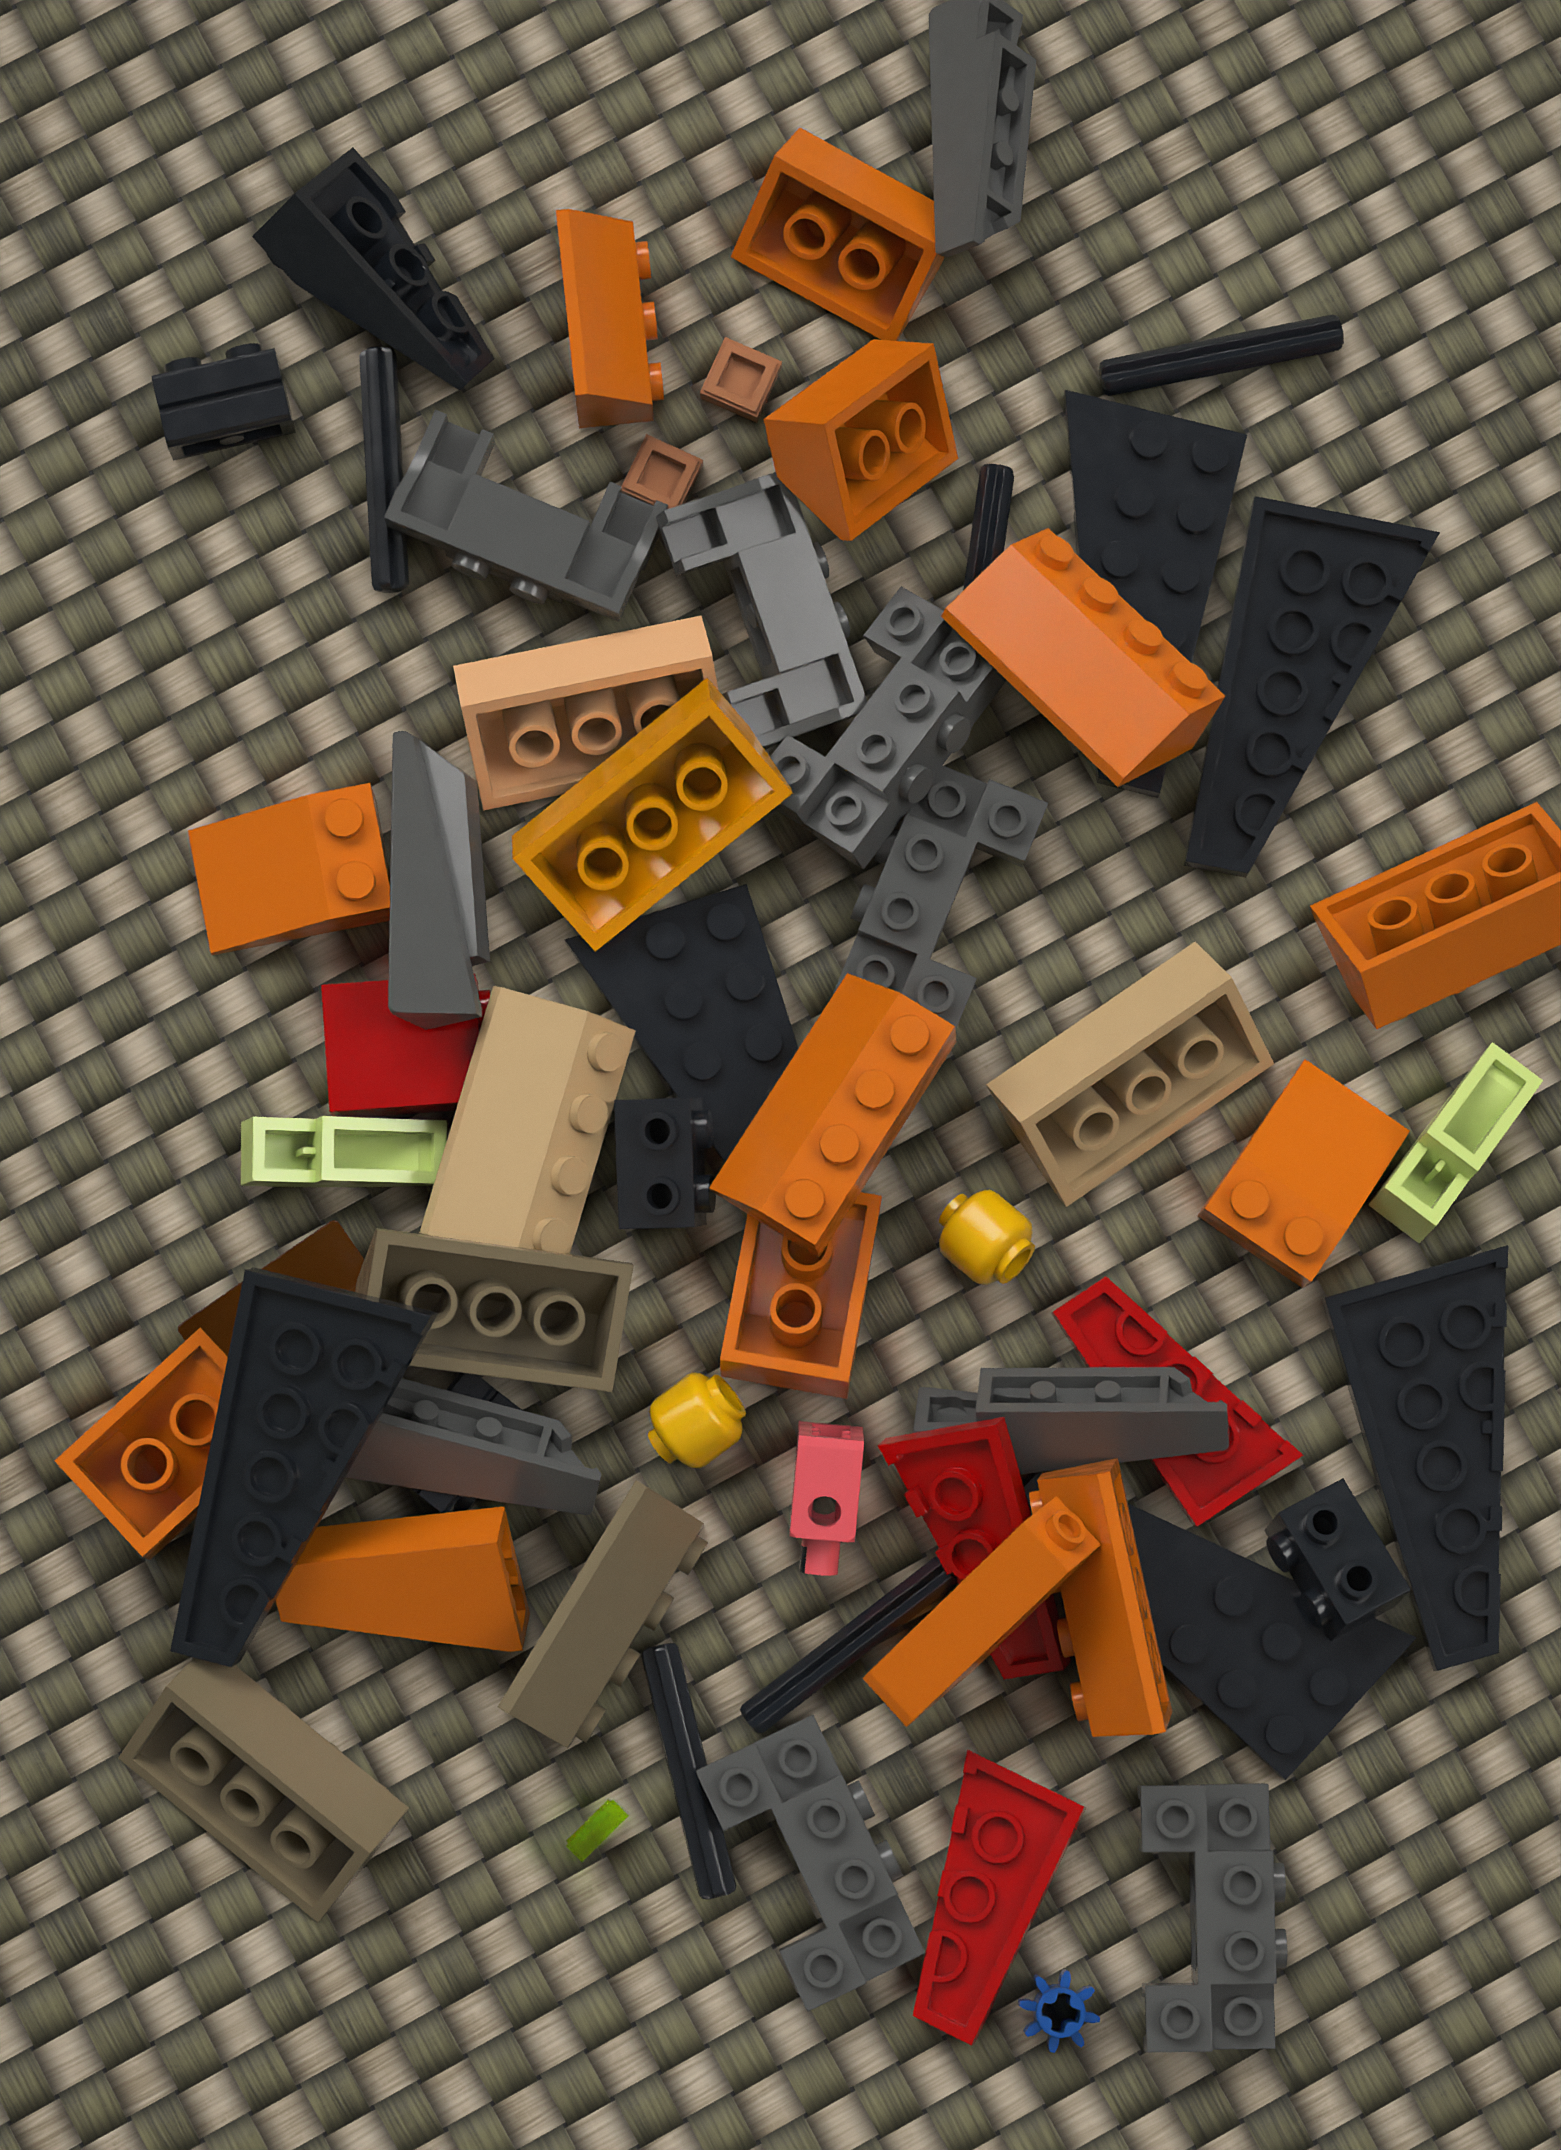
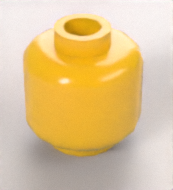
M990 1189L979 1191L969 1198L963 1193L959 1194L945 1207L940 1215L939 1223L943 1226L939 1238L940 1252L978 1284L988 1285L995 1281H999L1001 1284L1008 1283L1022 1271L1035 1250V1245L1031 1242L1033 1232L1030 1220L1002 1196Z
M690 1373L652 1402L649 1413L654 1428L648 1432V1438L656 1452L666 1462L671 1464L678 1459L690 1468L700 1469L739 1441L743 1431L741 1419L745 1417L746 1411L736 1392L722 1377L714 1374L709 1378L701 1373Z

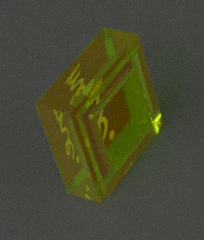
M609 1798L566 1840L568 1843L566 1847L583 1862L630 1815L629 1812L615 1798L613 1800Z

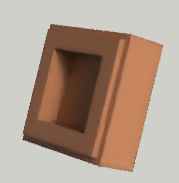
M725 337L700 391V399L757 423L782 369V361Z
M646 434L622 484V493L653 506L656 500L668 504V509L685 504L701 472L703 460Z

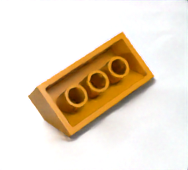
M706 678L512 835V859L596 952L793 794V792L749 725L712 682Z

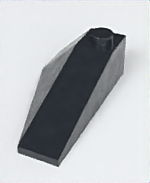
M352 147L298 190L252 237L264 249L271 262L282 269L297 286L456 389L461 390L495 358L458 297L448 291H442L429 270V266L436 260L425 243L414 245L400 222L399 218L406 211L396 194Z

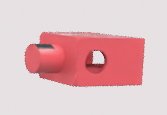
M799 1421L789 1536L802 1538L799 1571L802 1573L821 1576L838 1575L840 1543L855 1542L864 1451L863 1427ZM823 1496L836 1500L835 1511L826 1515L816 1513L813 1510L814 1500Z

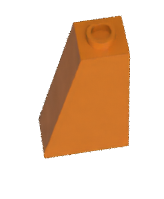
M1055 1496L1005 1539L862 1679L900 1721L908 1727L972 1673L1101 1544L1087 1530L1082 1520Z
M505 1506L317 1527L275 1600L281 1622L506 1652L523 1651L530 1616Z

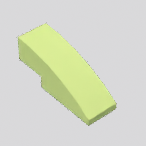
M1492 1042L1368 1205L1420 1244L1437 1226L1468 1181L1479 1171L1543 1080Z
M321 1116L317 1119L251 1117L241 1122V1186H433L447 1142V1120Z

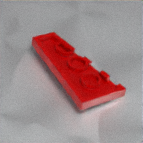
M1105 1276L1051 1313L1087 1367H1175L1190 1378L1192 1391L1207 1402L1222 1400L1227 1404L1229 1447L1226 1450L1149 1459L1194 1528L1304 1456L1289 1441L1284 1440L1266 1424L1262 1417L1247 1403L1240 1400L1213 1375L1214 1373L1195 1356H1191L1170 1337L1161 1325L1108 1277Z
M1005 1417L888 1437L877 1445L888 1466L894 1464L907 1488V1491L904 1493L905 1498L916 1518L923 1517L939 1547L935 1552L947 1575L953 1573L957 1577L958 1584L1031 1516ZM1053 1594L990 1654L1003 1679L1061 1671L1071 1662V1658H1064L1057 1630V1619L1060 1618Z
M967 1749L958 1804L955 1807L944 1870H942L937 1894L939 1897L932 1931L929 1933L913 2016L969 2045H974L1086 1807Z

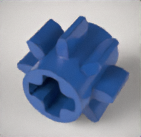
M1066 1969L1061 1971L1058 1984L1048 1985L1042 1977L1036 1974L1033 1979L1039 1992L1034 2000L1027 1998L1018 1999V2005L1025 2010L1032 2011L1035 2019L1026 2025L1023 2032L1029 2037L1043 2029L1048 2034L1047 2048L1052 2053H1055L1060 2038L1070 2037L1079 2047L1084 2046L1083 2037L1079 2033L1084 2021L1088 2023L1100 2022V2017L1091 2011H1086L1083 2001L1092 1996L1095 1990L1091 1985H1087L1074 1992L1069 1988L1071 1975L1070 1971ZM1058 1993H1066V2003L1075 2008L1076 2013L1073 2019L1063 2018L1060 2028H1052V2020L1042 2013L1043 2004L1055 2003Z

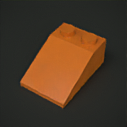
M370 783L301 796L188 830L211 955L390 921V870L376 797Z
M1304 1059L1197 1216L1303 1288L1312 1282L1347 1231L1410 1130Z
M860 1192L819 1258L747 1214L720 1356L721 1377L844 1399L848 1398L882 1201L881 1195Z
M201 1327L55 1460L59 1467L142 1557L149 1560L197 1516L228 1359L226 1354Z

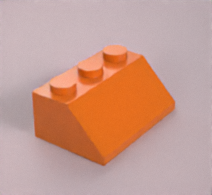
M799 128L774 155L731 255V258L873 336L881 340L892 341L899 340L945 258L935 252L934 200L802 128Z
M572 209L556 210L579 429L654 421L652 401L664 400L661 363H648L646 340L658 339L654 302L642 303L639 280L651 279L648 242H635L633 221Z
M873 339L763 419L777 478L840 540L844 541L855 539L959 459L934 343Z

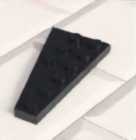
M1065 390L1063 399L1065 418L1067 420L1068 457L1072 478L1077 555L1101 578L1110 582L1116 588L1118 594L1145 620L1157 626L1163 637L1192 663L1247 434ZM1168 762L1120 787H1117L1095 766L1096 782L1158 798Z
M1254 497L1217 686L1226 697L1211 718L1184 866L1246 878L1440 532L1263 497Z
M747 884L640 916L596 952L581 935L565 939L567 947L587 971L601 994L626 1027L636 1030L634 1038L674 1095L677 1098L702 1097L703 1110H710L713 1117V1147L724 1164L799 1049Z
M1508 1245L1322 1299L1404 1576L1411 1588L1409 1591L1433 1671L1443 1670L1499 1653L1501 1590L1499 1544L1500 1531H1502V1506H1500L1501 1471H1503L1506 1376V1370H1504V1330L1507 1327L1505 1287L1506 1268H1508Z
M255 1267L245 1270L175 1623L171 1652L228 1667H233L240 1663L439 1312Z
M1051 1471L1037 1472L1024 1486L1031 1516L1029 1492L1039 1490L1037 1479L1042 1473ZM1128 1503L1163 1667L1283 1780H1286L1417 1638L1373 1618L1339 1638L1330 1641L1323 1627L1320 1629L1316 1628L1305 1615L1300 1603V1594L1302 1593L1294 1580Z

